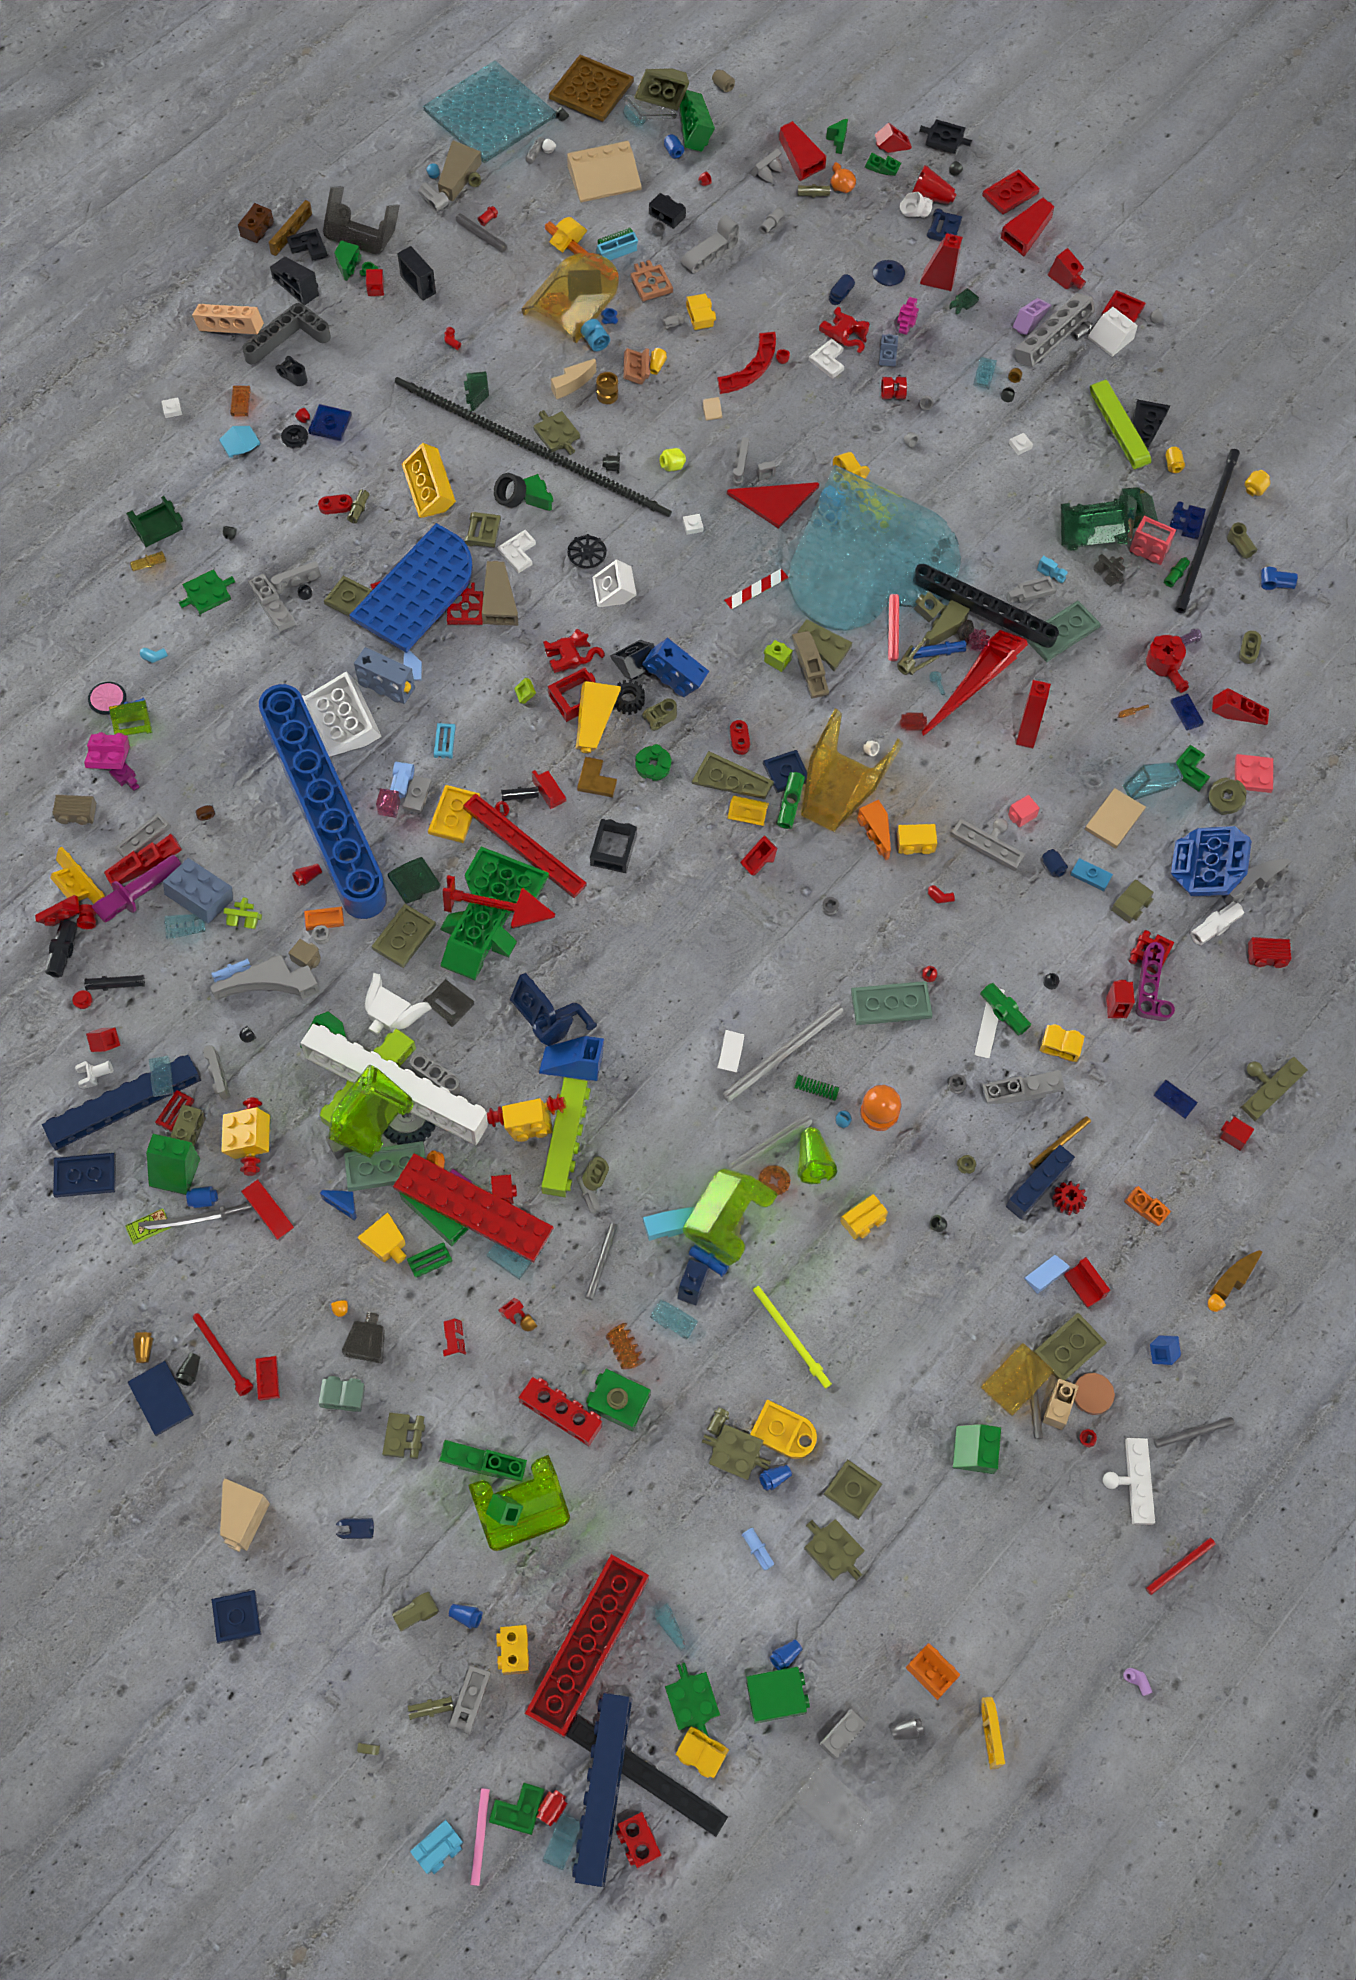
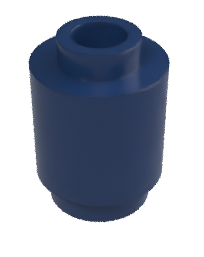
M1051 849L1042 855L1043 863L1052 877H1061L1067 872L1068 865L1058 851Z

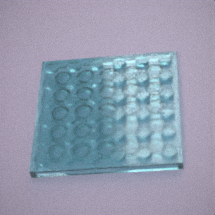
M495 60L423 106L424 111L460 143L481 151L483 163L488 162L556 117V111Z

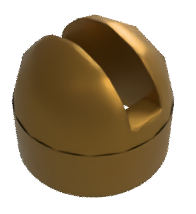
M1013 368L1009 372L1008 378L1011 382H1020L1022 378L1021 369Z
M529 1314L521 1319L520 1326L524 1331L529 1332L538 1327Z

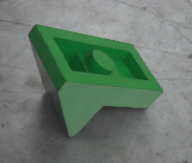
M843 119L827 128L826 139L834 141L836 153L838 154L843 152L848 119Z

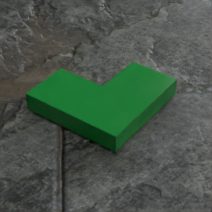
M1189 745L1169 770L1171 774L1198 792L1210 779L1209 775L1197 768L1205 754L1192 745Z
M523 1783L517 1805L495 1799L489 1823L532 1835L537 1820L536 1816L539 1813L537 1810L541 1805L545 1789Z

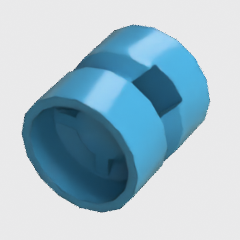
M597 319L588 320L581 327V334L593 351H601L610 343V336Z

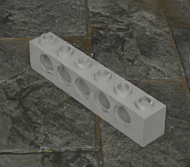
M1079 293L1074 295L1015 348L1017 363L1030 367L1035 366L1095 312L1093 297Z

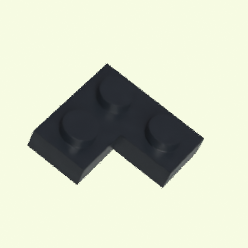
M317 228L286 237L292 253L308 249L312 261L328 256Z

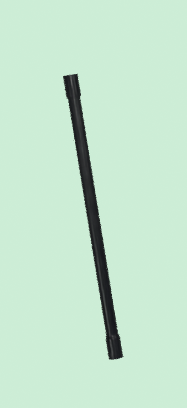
M1231 449L1229 452L1226 466L1191 568L1175 608L1178 613L1186 612L1200 565L1234 466L1240 454L1238 449Z

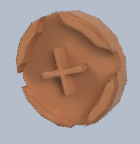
M1088 1373L1081 1376L1075 1383L1079 1387L1074 1403L1081 1411L1090 1415H1099L1106 1412L1114 1402V1388L1103 1375Z

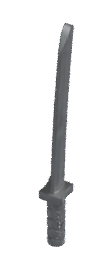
M249 1203L226 1209L221 1206L219 1207L220 1210L179 1218L139 1222L138 1225L151 1230L222 1218L224 1221L227 1220V1216L254 1209Z

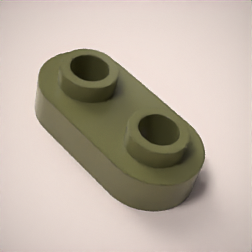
M1256 631L1246 632L1242 639L1239 658L1247 664L1254 663L1259 655L1262 638Z
M595 1157L589 1162L582 1176L583 1184L587 1189L595 1191L602 1186L609 1171V1166L605 1159Z

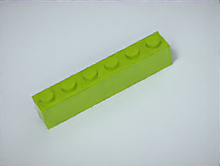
M396 1028L393 1032L387 1034L384 1043L380 1047H376L373 1052L379 1054L386 1061L391 1060L395 1062L400 1068L415 1051L416 1047L412 1039ZM347 1080L346 1086L335 1093L329 1105L326 1104L322 1108L320 1118L325 1125L341 1135L376 1094Z
M564 1077L560 1096L565 1098L566 1108L563 1113L557 1110L541 1186L542 1194L566 1198L567 1191H571L572 1180L570 1179V1174L575 1172L576 1161H573L574 1154H578L580 1147L577 1139L583 1133L581 1120L586 1117L587 1106L584 1105L585 1100H589L591 1088H588V1082L585 1080Z

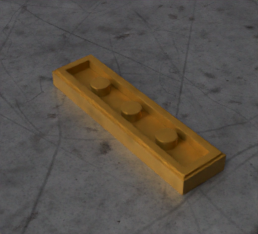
M305 200L269 241L272 255H278L288 243L286 237L296 234L310 218L312 209L309 201Z

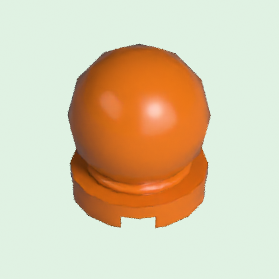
M887 1085L874 1086L864 1095L860 1109L861 1119L864 1120L870 1129L876 1131L888 1130V1128L897 1123L902 1108L899 1094L894 1088Z

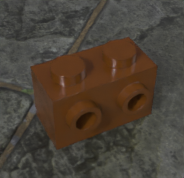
M254 203L238 224L240 237L258 243L264 237L268 228L273 225L274 219L271 209Z

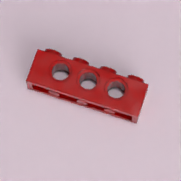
M532 1377L518 1397L519 1402L589 1447L603 1426L600 1420L601 1417L593 1411L589 1413L584 1410V1406L578 1401L573 1400L571 1402L565 1398L566 1394L561 1390L556 1389L554 1391L548 1387L549 1384L542 1378L537 1380ZM542 1395H548L550 1400L547 1403H541L539 1398ZM559 1406H565L568 1410L564 1414H558L556 1409ZM577 1417L585 1419L582 1425H576L573 1421Z

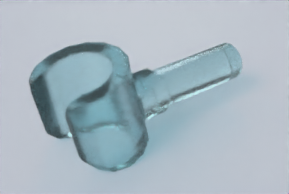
M939 671L931 672L930 682H937L941 695H945L946 693L941 682V673Z

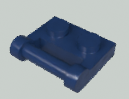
M939 208L935 209L933 213L934 218L931 228L928 229L927 237L942 242L947 233L957 235L962 216L943 212ZM943 220L941 232H937L939 221Z

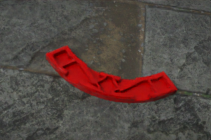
M775 332L759 333L758 352L751 362L746 365L745 369L730 375L717 377L720 394L742 389L752 384L764 374L774 357L776 348Z

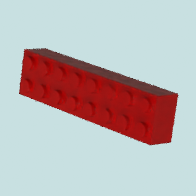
M610 1555L525 1712L526 1717L565 1738L649 1581L648 1574L618 1557Z

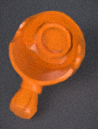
M835 162L832 166L835 174L831 178L830 185L834 191L848 193L855 187L856 177L850 170L841 169V165Z

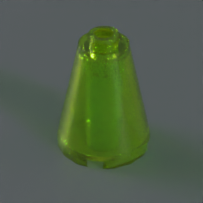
M814 1127L806 1128L801 1133L798 1177L806 1184H821V1180L826 1178L827 1181H830L838 1172L835 1161L820 1130Z

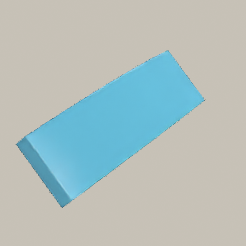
M701 1207L677 1209L643 1217V1224L649 1241L664 1236L669 1238L706 1227Z

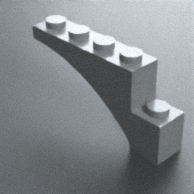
M282 955L270 957L261 964L252 965L248 970L237 972L230 978L219 980L210 986L216 1000L242 992L258 990L295 994L301 996L302 1000L320 992L308 965L298 967L294 972L290 973Z

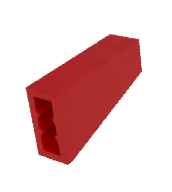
M793 121L780 127V143L799 181L825 169L827 156Z
M1044 197L1003 226L1001 239L1024 257L1052 219L1055 206Z
M948 233L945 235L923 271L920 281L921 285L952 291L963 237Z
M1037 680L1032 681L1022 714L1016 745L1034 748L1048 700L1050 683Z

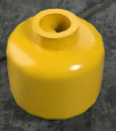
M1263 470L1253 471L1244 482L1246 492L1250 496L1263 495L1271 484L1270 476Z

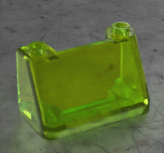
M369 1064L334 1109L330 1120L328 1139L371 1158L375 1152L380 1151L383 1144L381 1135L398 1113L405 1115L412 1110V1097L381 1070Z

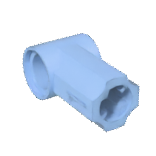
M394 763L390 795L398 799L406 797L409 782L414 776V764Z

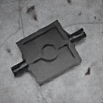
M938 119L935 120L930 128L921 125L919 132L928 134L926 146L956 154L961 144L969 147L972 144V140L963 138L966 127Z

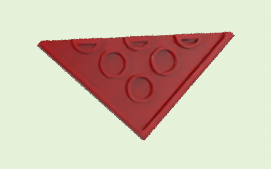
M819 483L728 489L727 495L779 529L819 488Z

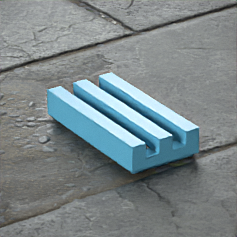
M437 723L434 758H438V756H441V758H453L455 724ZM441 728H444L442 751H439ZM448 728H451L449 752H446Z

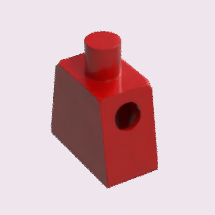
M1066 248L1056 256L1048 276L1065 289L1075 285L1080 290L1086 284V281L1081 277L1084 266Z

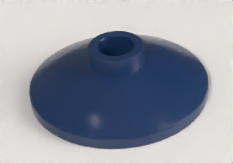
M882 260L874 266L873 277L882 285L894 286L903 281L905 269L897 261Z

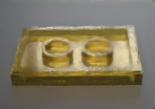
M1022 1343L981 1386V1389L1013 1417L1054 1373V1370Z

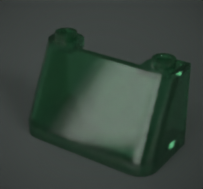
M1121 495L1119 499L1116 498L1111 502L1089 505L1077 504V506L1070 507V503L1061 504V546L1066 547L1069 551L1078 550V547L1115 542L1127 544L1132 539L1137 500L1129 495Z

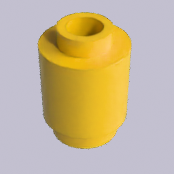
M1179 447L1167 449L1165 458L1168 471L1172 473L1181 472L1185 468L1182 451Z

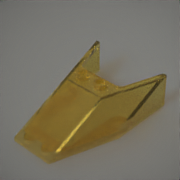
M836 708L810 757L801 816L833 832L877 789L903 746V742L897 738L892 750L873 768H869L840 754L837 751L842 713Z

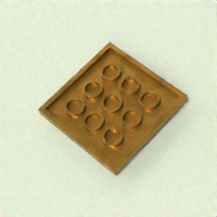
M580 54L551 90L549 99L604 121L632 85L634 77Z

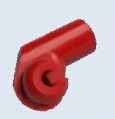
M935 885L928 888V895L938 904L955 901L953 892L944 894Z

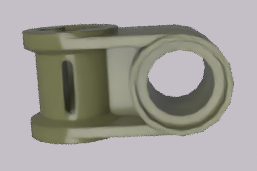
M671 698L664 699L660 703L647 708L642 713V717L649 722L651 730H658L676 719L677 704L675 700Z

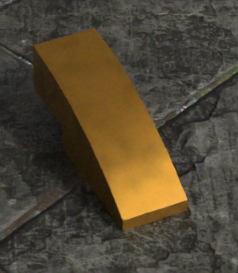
M1258 1250L1237 1261L1221 1276L1209 1294L1211 1296L1217 1294L1225 1301L1233 1287L1240 1290L1245 1285L1263 1252Z

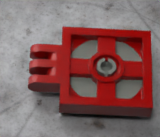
M471 582V588L467 586L447 608V625H483L482 607L484 592L475 591V582Z

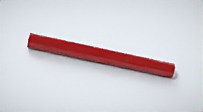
M1209 1538L1145 1589L1148 1594L1152 1595L1210 1550L1216 1545L1215 1541Z

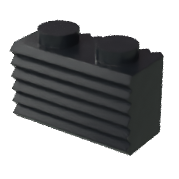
M659 193L649 202V215L674 229L686 218V207L682 203L672 200L669 195Z

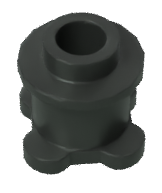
M617 452V456L606 454V457H603L602 467L606 468V471L611 469L617 470V473H619L620 452Z

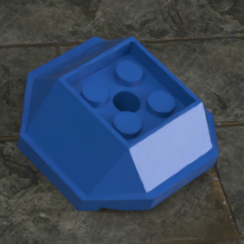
M1235 826L1197 828L1184 838L1181 837L1175 841L1171 874L1190 896L1229 895L1248 874L1252 841L1249 836Z

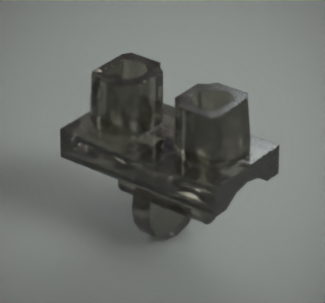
M1103 554L1098 556L1099 561L1093 567L1094 571L1099 576L1107 571L1109 574L1104 580L1110 587L1117 582L1119 584L1123 583V573L1120 571L1125 569L1122 565L1124 559L1122 557L1116 559L1112 556L1109 561Z

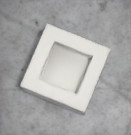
M178 398L162 401L165 418L182 415Z
M1025 433L1009 440V445L1017 455L1033 447V443Z
M700 514L683 517L686 535L703 532Z

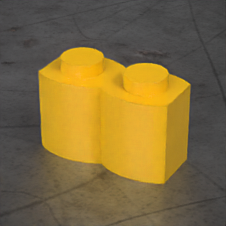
M706 293L686 297V308L693 329L713 327L714 321H716V314L711 309V299L707 297Z
M1056 1024L1047 1025L1039 1051L1068 1061L1077 1062L1085 1036L1076 1030L1066 1031Z
M690 1727L675 1755L679 1757L681 1763L687 1766H695L702 1776L715 1778L729 1749L718 1741L709 1738L700 1730Z

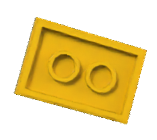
M445 785L429 826L428 834L464 843L473 816L463 809V805L476 792Z

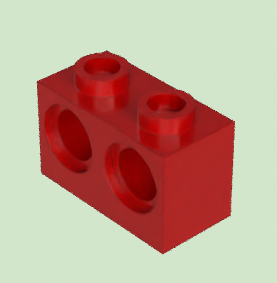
M643 1812L618 1824L619 1830L616 1831L620 1843H626L629 1851L625 1854L630 1866L635 1865L638 1869L662 1857ZM630 1824H635L639 1827V1834L636 1837H630L626 1833V1829ZM639 1846H646L648 1848L649 1855L647 1858L639 1859L636 1856V1849Z

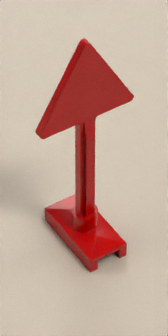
M447 875V888H443L444 911L452 912L455 901H465L513 911L511 928L555 918L554 912L524 888L520 891L517 903L457 890L455 887V876Z

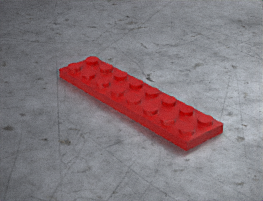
M415 1153L393 1186L396 1191L533 1263L554 1229L552 1225Z

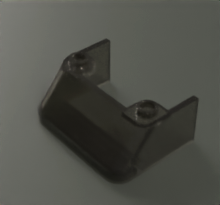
M330 187L323 226L324 236L338 243L344 241L357 245L359 250L371 254L381 253L395 232L400 205L386 206L384 220L380 222L379 229H375L351 221L350 208L341 203L344 187Z

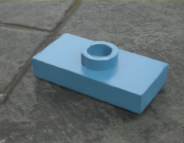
M1080 858L1071 872V876L1102 891H1105L1113 875Z

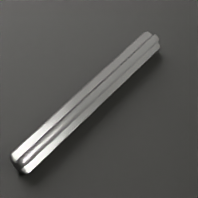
M805 1114L728 1163L729 1170L732 1173H736L812 1124L810 1116Z

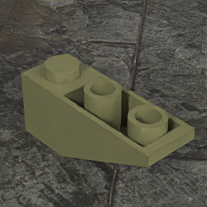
M951 600L948 606L945 605L942 608L940 618L935 619L932 625L933 629L931 631L928 630L925 637L927 640L925 646L937 645L960 632L968 619L970 609Z

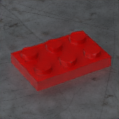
M1018 169L983 190L982 196L1004 215L1037 195L1040 188Z

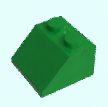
M982 1424L957 1426L953 1468L995 1474L998 1470L1001 1427Z

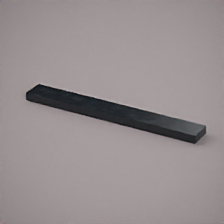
M579 1716L566 1737L590 1753L592 1745L596 1744L597 1735H594L595 1727ZM625 1748L622 1768L624 1776L717 1837L728 1816Z

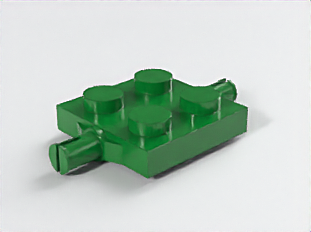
M214 569L182 584L187 593V598L178 603L181 609L191 604L199 614H202L231 600L226 587L235 583L233 576L222 580Z
M682 1663L684 1673L679 1664L677 1668L681 1679L676 1683L665 1686L678 1730L697 1727L698 1730L701 1732L703 1730V1733L708 1736L705 1724L721 1715L707 1672L689 1675L686 1663Z

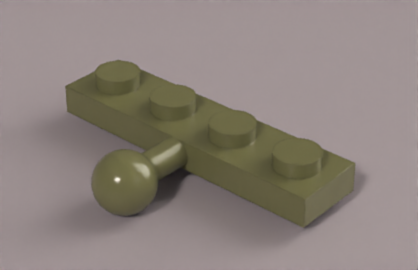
M1293 1057L1270 1079L1263 1072L1262 1065L1259 1062H1250L1247 1066L1248 1074L1258 1077L1264 1085L1241 1108L1256 1121L1308 1069Z

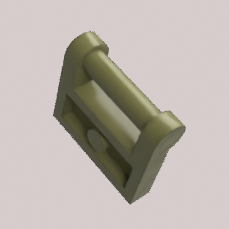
M472 512L469 518L468 534L464 542L467 546L478 545L495 548L501 515ZM482 521L479 536L474 537L477 522Z

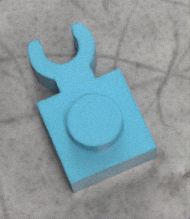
M1044 555L1039 561L1037 571L1050 576L1051 579L1055 577L1060 583L1065 581V576L1068 574L1065 569L1058 568L1057 563Z

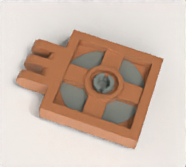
M650 260L646 261L647 266L644 262H640L641 268L638 263L634 264L636 272L631 273V280L642 301L673 293V287L661 264L653 266Z

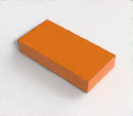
M342 906L304 911L307 931L313 930L319 925L326 926L327 928L344 926Z

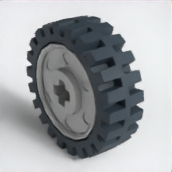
M384 1098L382 1099L381 1105L378 1108V1123L384 1136L390 1139V1142L393 1144L395 1142L397 1145L419 1141L424 1142L426 1141L425 1138H429L431 1132H434L435 1125Z

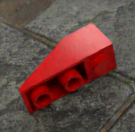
M1229 688L1213 696L1212 712L1221 717L1262 725L1268 724L1269 709Z

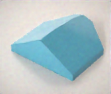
M232 426L219 439L229 458L233 457V455L244 454L260 445V441L250 426Z

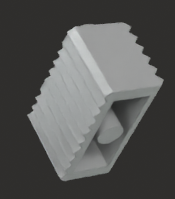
M850 1709L819 1745L833 1759H838L866 1727V1723Z

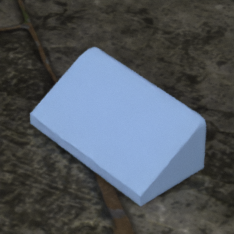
M1054 1255L1024 1279L1038 1294L1065 1274L1070 1267L1062 1259Z

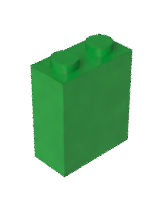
M605 1369L604 1373H600L596 1379L595 1384L597 1387L595 1391H591L587 1397L588 1411H593L599 1416L633 1432L651 1396V1389ZM615 1388L623 1389L628 1395L626 1406L619 1410L611 1408L607 1402L608 1393Z
M799 1667L746 1676L754 1724L805 1715L807 1708H810L808 1694L804 1695L802 1686L806 1685L804 1673L799 1672Z

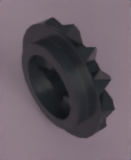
M290 425L281 433L282 443L287 447L291 446L293 449L296 446L301 448V445L306 444L307 439H309L307 430L301 425Z

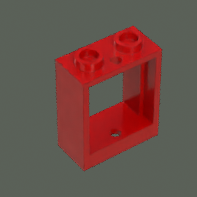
M586 668L548 686V696L566 722L579 716L580 703L570 707L562 693L585 681L596 683L594 675L591 672L589 673Z

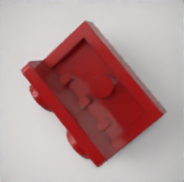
M72 895L36 914V922L42 923L45 926H55L61 920L80 913L78 896Z

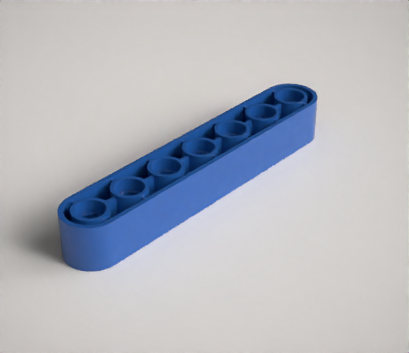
M286 684L271 686L262 693L259 699L260 713L270 741L344 909L349 915L358 919L372 918L378 915L387 903V893L382 873L301 693L295 687ZM361 889H367V890L362 891V892H357V891H359V890H361Z

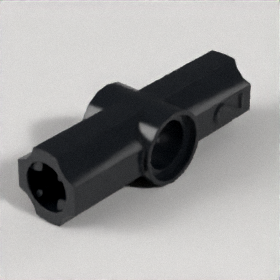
M64 919L60 921L56 937L51 940L49 945L50 956L45 973L55 978L62 977L67 959L71 958L73 954V940L77 925L71 920Z

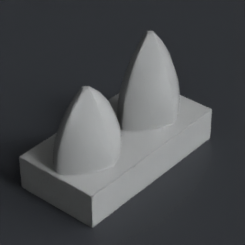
M776 149L757 163L750 172L755 178L759 175L765 181L773 183V176L769 167L775 171L782 172V163L779 159L782 153Z

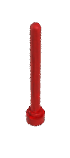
M195 1313L193 1320L234 1379L236 1392L239 1396L248 1394L254 1386L249 1379L241 1376L201 1315Z

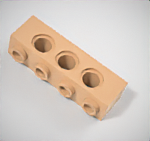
M198 304L192 314L199 331L258 334L264 324L257 307Z

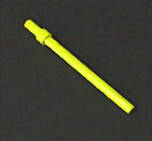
M755 1287L753 1292L807 1363L811 1374L818 1378L825 1389L830 1387L832 1383L823 1373L824 1369L822 1366L815 1362L761 1287Z

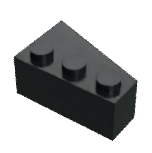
M283 257L270 266L272 279L301 304L306 305L319 296L314 271L287 257Z

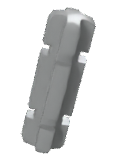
M538 137L525 157L527 163L532 164L535 161V158L542 149L543 142L545 141L544 138Z

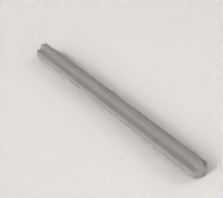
M834 1004L723 1092L724 1099L727 1102L732 1101L843 1012L840 1004Z

